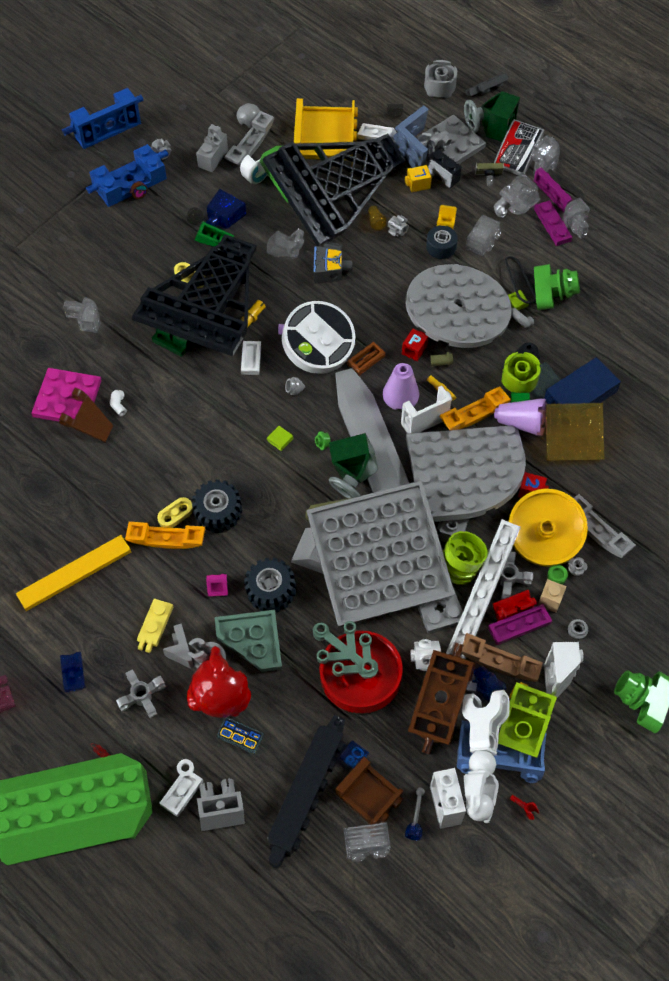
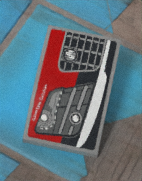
M514 119L505 135L494 163H504L505 171L524 177L543 139L544 129Z

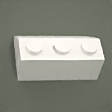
M553 642L544 663L546 693L558 698L570 685L573 677H576V671L579 670L580 663L583 662V650H579V642Z

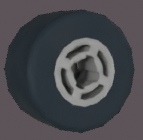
M439 225L433 227L427 234L426 249L428 253L437 259L450 258L457 249L458 235L448 226Z

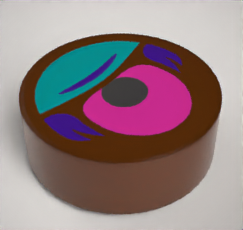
M138 181L131 186L130 193L135 199H141L146 195L148 189L143 182Z

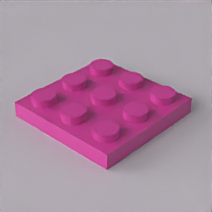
M48 368L33 407L32 416L59 422L61 414L64 413L75 419L83 402L71 398L74 388L82 390L95 402L102 381L101 377Z

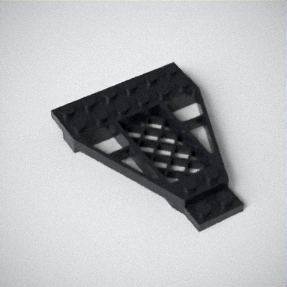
M388 133L377 139H367L363 142L294 143L292 141L262 159L317 246L343 234L389 172L405 162L404 157ZM324 149H346L329 158L323 151ZM299 150H315L321 162L310 167ZM357 153L361 155L363 160L356 158ZM344 159L351 161V167L343 164ZM355 163L362 165V170L354 168ZM331 165L339 168L338 173L330 170ZM366 167L370 169L372 174L365 172ZM342 169L350 172L349 177L341 174ZM318 172L326 174L325 179L317 177ZM353 173L360 176V181L352 178ZM329 176L337 178L336 183L328 181ZM340 180L348 182L347 187L339 185ZM327 186L335 188L334 193L326 191ZM372 186L371 192L362 204L358 206L352 195ZM343 199L347 200L354 211L347 224L334 206L335 203Z
M225 234L219 244L211 248L205 257L156 287H148L140 298V305L133 313L132 320L233 356L247 334L249 265L257 245ZM223 272L224 275L217 276L216 273ZM194 273V275L188 283L181 281L182 279ZM207 275H211V276H212V277H210V278H204V276H207ZM222 281H228V283L225 284L220 283ZM216 283V286L209 287L208 285ZM241 284H245V303L232 299ZM204 285L205 287L203 289H197V287ZM171 286L183 290L179 297L169 295L163 291ZM214 292H221L219 295L213 294ZM209 294L210 297L202 298L201 295ZM197 297L196 300H189V298ZM213 302L214 304L213 306H206L208 303ZM227 307L243 311L244 321L225 315L223 312Z

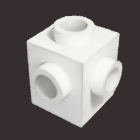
M423 639L419 642H414V649H411L410 655L411 662H415L416 669L427 671L433 650L441 652L439 641Z

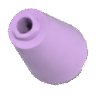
M400 363L395 366L383 389V399L392 409H402L403 403L410 401L414 407L419 399V389L413 370L406 363Z
M541 398L500 404L498 408H495L494 417L498 423L542 436L545 428H541V426L546 422L547 415L546 399Z

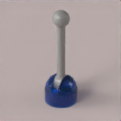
M417 788L416 790L418 796L414 821L408 824L405 830V837L414 841L422 840L423 835L422 827L418 824L421 798L425 793L423 788Z

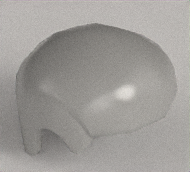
M246 103L238 109L236 116L241 125L246 124L248 128H251L252 121L260 110L257 105Z

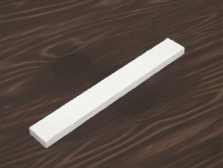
M501 520L446 654L453 653L455 643L463 645L466 633L476 636L520 526ZM461 653L460 657L466 660L467 657Z

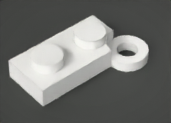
M183 759L178 763L177 771L179 777L160 802L162 807L177 817L198 790L199 785L203 783V779L193 773L194 765L188 759ZM183 765H189V770L186 772L182 771L181 768Z

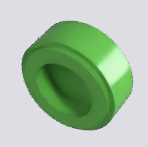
M561 565L550 567L547 573L548 580L559 584H564L568 577L566 568Z

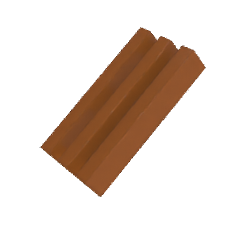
M372 342L349 359L347 366H351L360 376L384 358L386 353L375 342ZM374 348L376 349V350H374L372 353L366 355L367 353H369L370 351H372ZM365 356L361 361L355 364V362H357L359 359Z

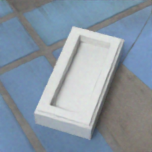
M243 341L241 375H259L261 341Z

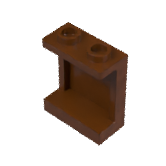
M363 757L337 786L336 795L371 826L376 828L378 824L382 826L390 816L388 812L392 808L397 809L404 800L402 798L403 790L401 788L398 790L370 766L371 762Z

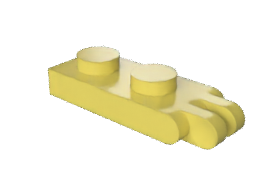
M157 599L153 600L137 638V641L140 642L138 650L142 651L145 644H147L145 652L150 653L153 646H158L173 610V604Z

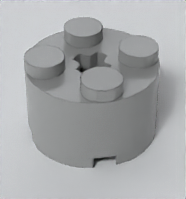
M446 60L433 61V64L427 65L425 70L424 88L429 97L450 98L456 88L457 68H454L451 62Z

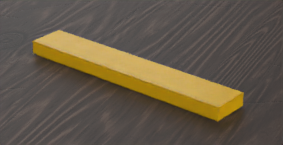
M122 535L17 592L16 595L24 609L28 611L131 553V549Z

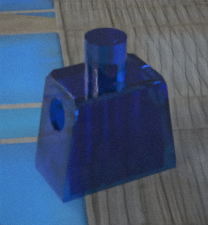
M219 189L207 206L208 220L206 223L214 227L219 225L224 229H228L246 215V205L241 200Z

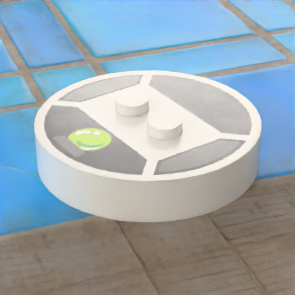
M311 301L299 305L290 313L282 331V344L286 355L297 367L310 373L324 374L337 370L347 361L355 345V330L350 318L337 306L323 301Z

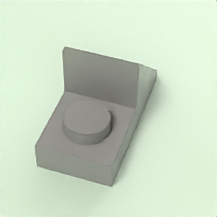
M182 624L175 625V633L172 634L174 646L164 648V655L188 668H194L192 658L188 655L190 651Z

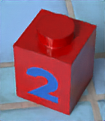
M525 472L518 497L522 498L535 490L548 489L549 486L545 485L547 478Z

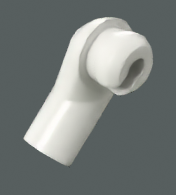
M114 390L111 394L110 406L119 416H123L127 412L121 405L124 392L122 390Z

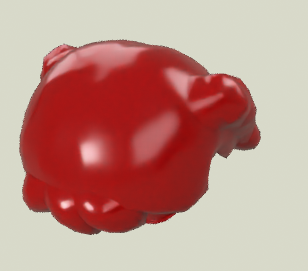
M214 646L211 649L209 659L199 666L191 678L187 691L188 706L193 711H202L216 718L236 717L240 712L246 710L251 700V691L248 688L247 677L243 672L235 671L230 667L228 662L222 657L220 648Z

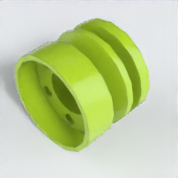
M467 531L453 533L442 550L451 582L462 585L470 583L487 558L488 551L485 543L473 533Z

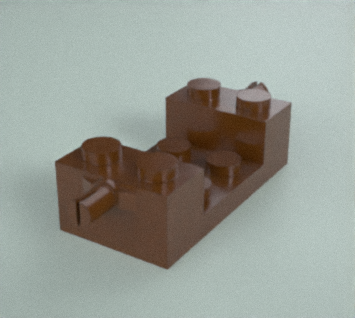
M455 643L452 654L433 650L408 732L420 735L425 739L421 752L430 754L433 743L441 742L450 746L452 744L459 712L467 686L470 685L476 666L474 662L460 657L464 647L462 644ZM439 691H444L447 694V700L444 703L436 701L435 697Z

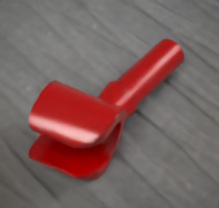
M514 795L510 797L513 802L525 810L528 819H535L531 813L532 811L539 814L535 803L523 802Z

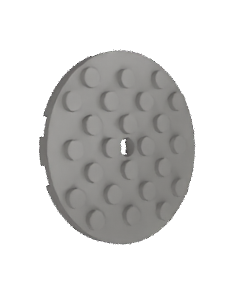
M459 264L437 265L422 271L412 280L406 295V309L414 325L426 332L425 335L437 342L439 340L448 342L449 346L473 348L491 343L493 339L498 336L500 337L505 332L512 313L510 299L506 291L496 280L477 269Z

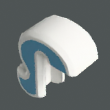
M249 155L244 157L240 166L242 176L252 184L262 182L268 174L260 164V159L255 162Z

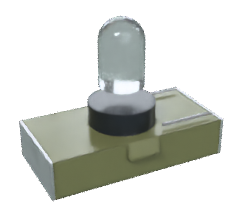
M476 163L475 175H485L487 177V185L492 186L493 176L503 174L504 163Z

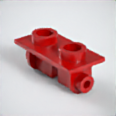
M529 590L492 603L497 622L532 609L537 604L535 598H531Z

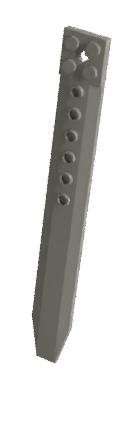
M353 368L336 372L338 407L350 437L366 433L375 451L378 470L367 478L372 493L410 484L373 394ZM456 593L455 596L417 606L428 634L458 625L463 613ZM437 605L445 607L442 613L439 610H435Z

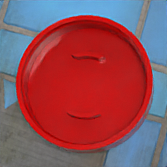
M356 631L354 635L356 653L362 658L363 649L359 643V638L364 633L369 634L372 638L370 645L371 659L375 660L378 664V672L373 678H363L359 673L343 674L339 677L333 674L332 666L334 663L341 662L344 666L356 665L351 660L320 663V681L324 693L336 706L352 713H370L382 709L395 698L402 682L403 667L399 652L388 639L370 631ZM346 633L337 637L347 645ZM367 638L362 639L364 643L369 642ZM331 644L325 649L328 653L340 652ZM323 654L321 659H325L327 656ZM370 665L364 666L366 670H370L372 668ZM336 667L335 671L340 672L342 668Z

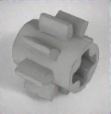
M161 138L156 139L152 143L151 149L156 153L166 149L168 155H170L172 151L170 149L171 145L167 140L164 141Z
M402 215L393 216L388 222V227L391 228L389 233L397 237L399 235L403 236L409 228V225L406 224L408 219Z

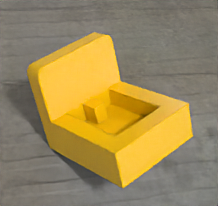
M440 205L437 226H448L454 229L457 208Z

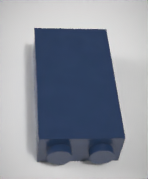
M596 357L548 388L544 399H546L547 405L552 407L561 420L570 424L615 394L619 389L621 381Z

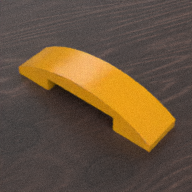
M499 386L485 393L484 398L459 410L453 408L439 417L450 431L458 430L489 417L495 413V408H498L500 404L509 403L511 399Z
M129 522L125 540L157 548H195L203 544L205 527L186 525L185 529L151 527L148 523Z

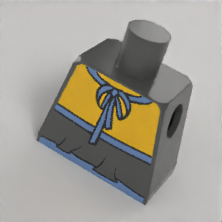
M319 246L314 247V283L340 281L342 279V271H352V260H342L341 250Z

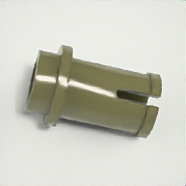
M446 352V354L430 355L432 367L448 365L449 367L450 364H453L452 353Z

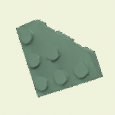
M275 610L215 617L216 636L219 641L261 672L282 669Z

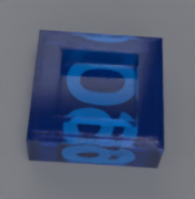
M352 740L339 759L351 768H354L363 757H368L369 752Z

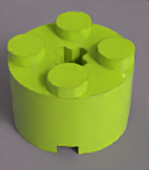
M524 352V354L512 353L505 360L501 379L502 384L510 392L529 393L533 391L537 386L541 371L539 360L528 352Z

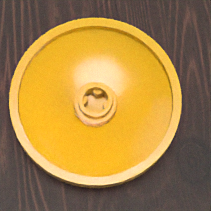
M539 489L526 494L515 504L509 517L510 523L520 526L513 545L514 549L525 560L539 566L550 567L568 562L579 553L587 537V519L582 507L573 497L559 490Z

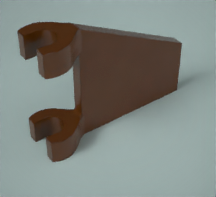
M75 387L71 398L83 403L75 419L62 413L59 418V424L74 428L106 443L113 428L112 423L85 392Z

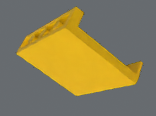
M297 98L294 143L357 141V131H354V129H357V119H354V117H358V107H355V100H352V108L303 106V99ZM324 149L323 151L329 158L346 149ZM299 150L305 159H320L315 150Z

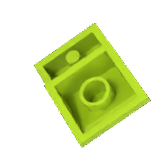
M516 682L510 699L509 716L501 726L498 744L537 758L557 697Z

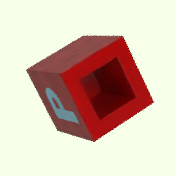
M412 329L402 344V355L418 361L428 346L429 337L422 331Z

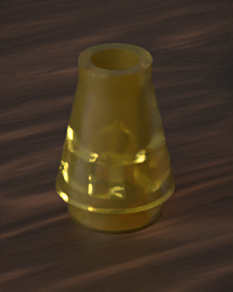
M371 206L368 209L370 226L375 230H382L386 226L387 220L378 210L377 206Z

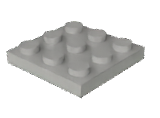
M455 115L450 116L424 132L430 133L433 137L437 131L439 133L443 130L448 131L449 137L452 138L451 145L446 150L440 147L439 151L452 158L457 164L462 163L486 147V142Z

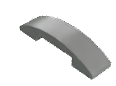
M260 111L252 121L251 129L237 146H232L225 155V159L240 165L245 156L249 155L251 157L269 132L274 117Z
M580 494L574 497L585 513L588 526L587 534L600 546L620 558H623L636 546L622 532L618 534L592 511L593 506Z

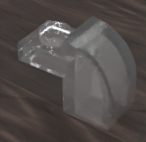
M579 197L566 205L562 221L567 229L571 228L572 232L582 239L587 235L589 225L585 220L588 218L590 208Z
M298 228L290 237L277 231L269 238L266 252L279 259L291 260L297 258L299 250L304 244V231Z
M84 297L82 303L77 301L64 302L63 308L66 317L78 318L80 331L98 333L100 316L97 305L93 300Z

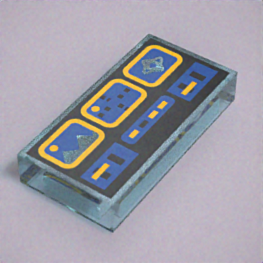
M225 718L216 736L223 741L255 754L264 737V733L232 719Z

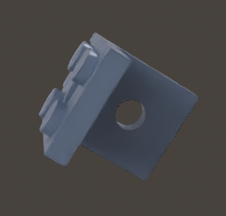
M424 105L395 127L398 132L393 137L398 150L412 168L424 166L428 149L415 138L425 127L429 109Z

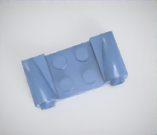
M469 721L461 722L457 755V768L465 774L471 772L469 769V759L473 754L470 752ZM546 733L537 758L498 744L497 755L494 756L496 768L521 772V778L525 779L528 783H536L541 780L545 772L544 751Z

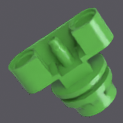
M550 264L534 267L537 310L554 308L553 297L560 296V300H564V296L568 299L575 294H580L577 270L563 269V273H561L560 269H557V274L552 275Z
M625 671L615 686V695L619 696L622 702L627 706L629 705L633 710L641 707L637 724L653 733H657L663 725L669 708V676L658 671L653 678H650L642 673Z

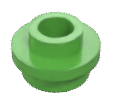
M323 431L318 432L315 437L316 446L320 450L329 448V442H331L329 434Z

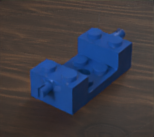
M126 88L114 93L115 104L91 115H89L84 107L69 113L71 125L62 129L64 136L74 132L76 140L83 149H86L141 124L138 103L144 101L142 95L140 94L135 97Z
M148 144L133 151L135 157L133 162L112 172H109L105 165L90 171L92 185L86 187V190L89 194L97 191L107 206L110 207L131 197L130 188L135 182L141 181L149 188L166 180L165 165L160 159L169 156L168 152L165 149L156 153Z

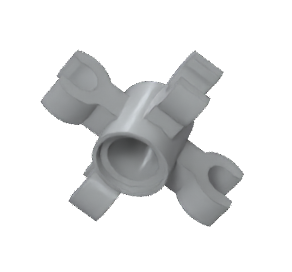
M510 552L499 578V583L503 586L501 599L511 596L512 586L516 582L523 585H531L533 581L532 572H519L518 568L514 565L516 552ZM508 573L511 574L513 577L508 578L504 574Z
M133 669L126 672L125 674L132 687L129 695L116 700L121 712L127 710L131 705L137 704L144 707L149 718L157 715L151 699L154 692L166 687L162 677L158 676L147 684L138 680ZM139 691H146L144 696H136Z

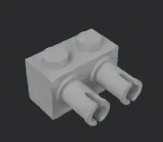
M226 779L221 781V795L214 796L213 784L207 782V790H205V783L199 785L201 798H197L201 831L245 824L241 791L235 792L233 779H228L229 787H227Z

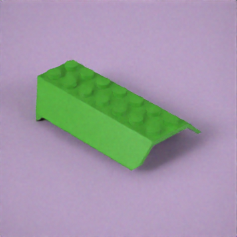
M119 753L0 780L1 862L6 865H12L121 839H135L153 813L147 771L140 762Z

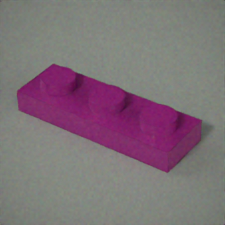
M542 167L536 169L534 182L563 213L570 211L571 196Z
M549 200L536 204L534 210L554 244L559 246L571 242L572 235L552 202Z
M544 604L490 624L488 629L496 645L548 626L552 623V619Z

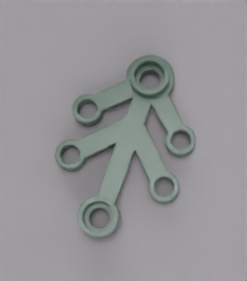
M347 621L344 624L347 645L330 633L329 627L325 623H317L313 627V636L316 640H326L340 651L328 653L324 649L317 652V661L319 663L325 664L329 661L351 660L356 664L344 666L341 662L334 663L332 672L335 676L359 673L363 678L369 679L377 674L378 664L375 660L371 659L370 645L372 638L369 634L364 633L359 638V643L363 649V658L356 653L354 635L356 624L353 621ZM347 626H352L353 629H352V630H347L346 627H347ZM324 628L325 630L323 632H319L317 629ZM367 638L369 642L364 643L362 639ZM324 654L327 657L325 659H321L319 656ZM370 665L372 668L370 670H366L364 666ZM341 667L342 671L337 672L335 671V668Z

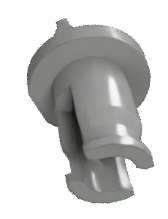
M195 638L189 642V645L196 652L195 654L189 652L188 655L193 658L197 669L204 661L209 659L211 649L214 646L220 648L221 655L226 660L224 649L215 642L206 643L201 638Z

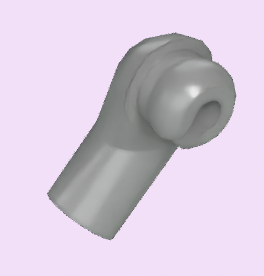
M502 196L494 205V210L498 217H504L507 214L504 206L509 202V199L506 196Z
M512 308L511 317L524 328H530L534 324L532 317H526L516 308Z

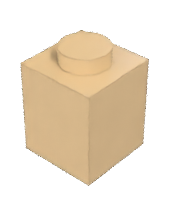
M547 579L538 606L544 604L547 610L557 613L567 586Z

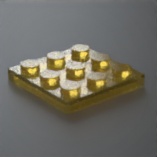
M603 403L545 405L547 461L604 460Z

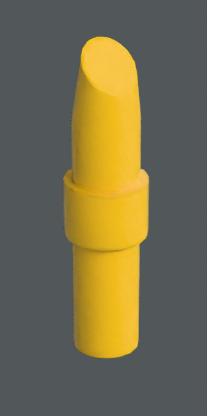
M432 375L427 378V382L435 387L437 391L438 387L442 385L445 391L450 393L452 400L456 399V396Z

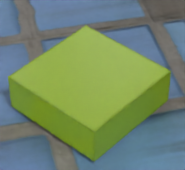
M519 290L518 293H519L520 297H521L522 299L528 301V300L526 299V297L524 296V294L522 293V291ZM516 292L508 295L511 308L520 310L529 306V304L518 299Z
M278 426L267 437V441L280 451L293 440V435L281 426Z

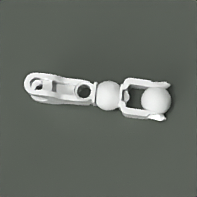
M504 690L492 692L489 704L483 708L481 700L473 693L466 694L463 699L462 714L470 722V752L473 753L469 759V769L471 772L464 775L466 811L470 818L476 821H483L484 823H489L492 817L499 788L498 780L492 773L496 768L494 756L497 755L499 728L509 716L510 701L509 696Z

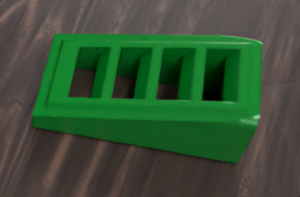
M202 221L195 241L215 247L225 234L232 237L234 235Z

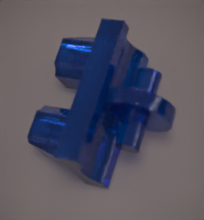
M76 652L71 655H60L64 691L73 692L86 688L82 653Z
M484 666L474 670L475 680L472 683H477L476 690L483 694L486 701L490 702L492 692L507 689L505 683L497 679L496 674L493 672L488 673Z

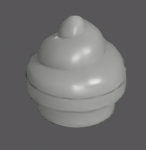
M297 377L289 378L286 381V392L291 395H298L305 388V385Z

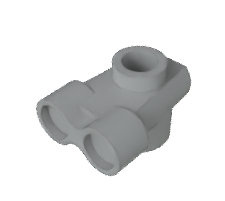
M443 130L440 133L437 131L428 140V155L440 147L444 150L449 148L452 138L449 137L448 131Z

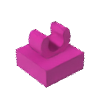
M227 574L207 576L208 596L228 595Z

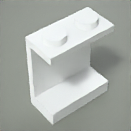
M442 385L439 386L437 402L418 412L410 401L403 403L401 424L408 434L420 433L443 422L439 416L450 410L452 401L450 393L445 391Z

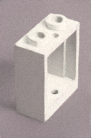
M455 768L433 772L430 790L440 829L461 825L466 809Z

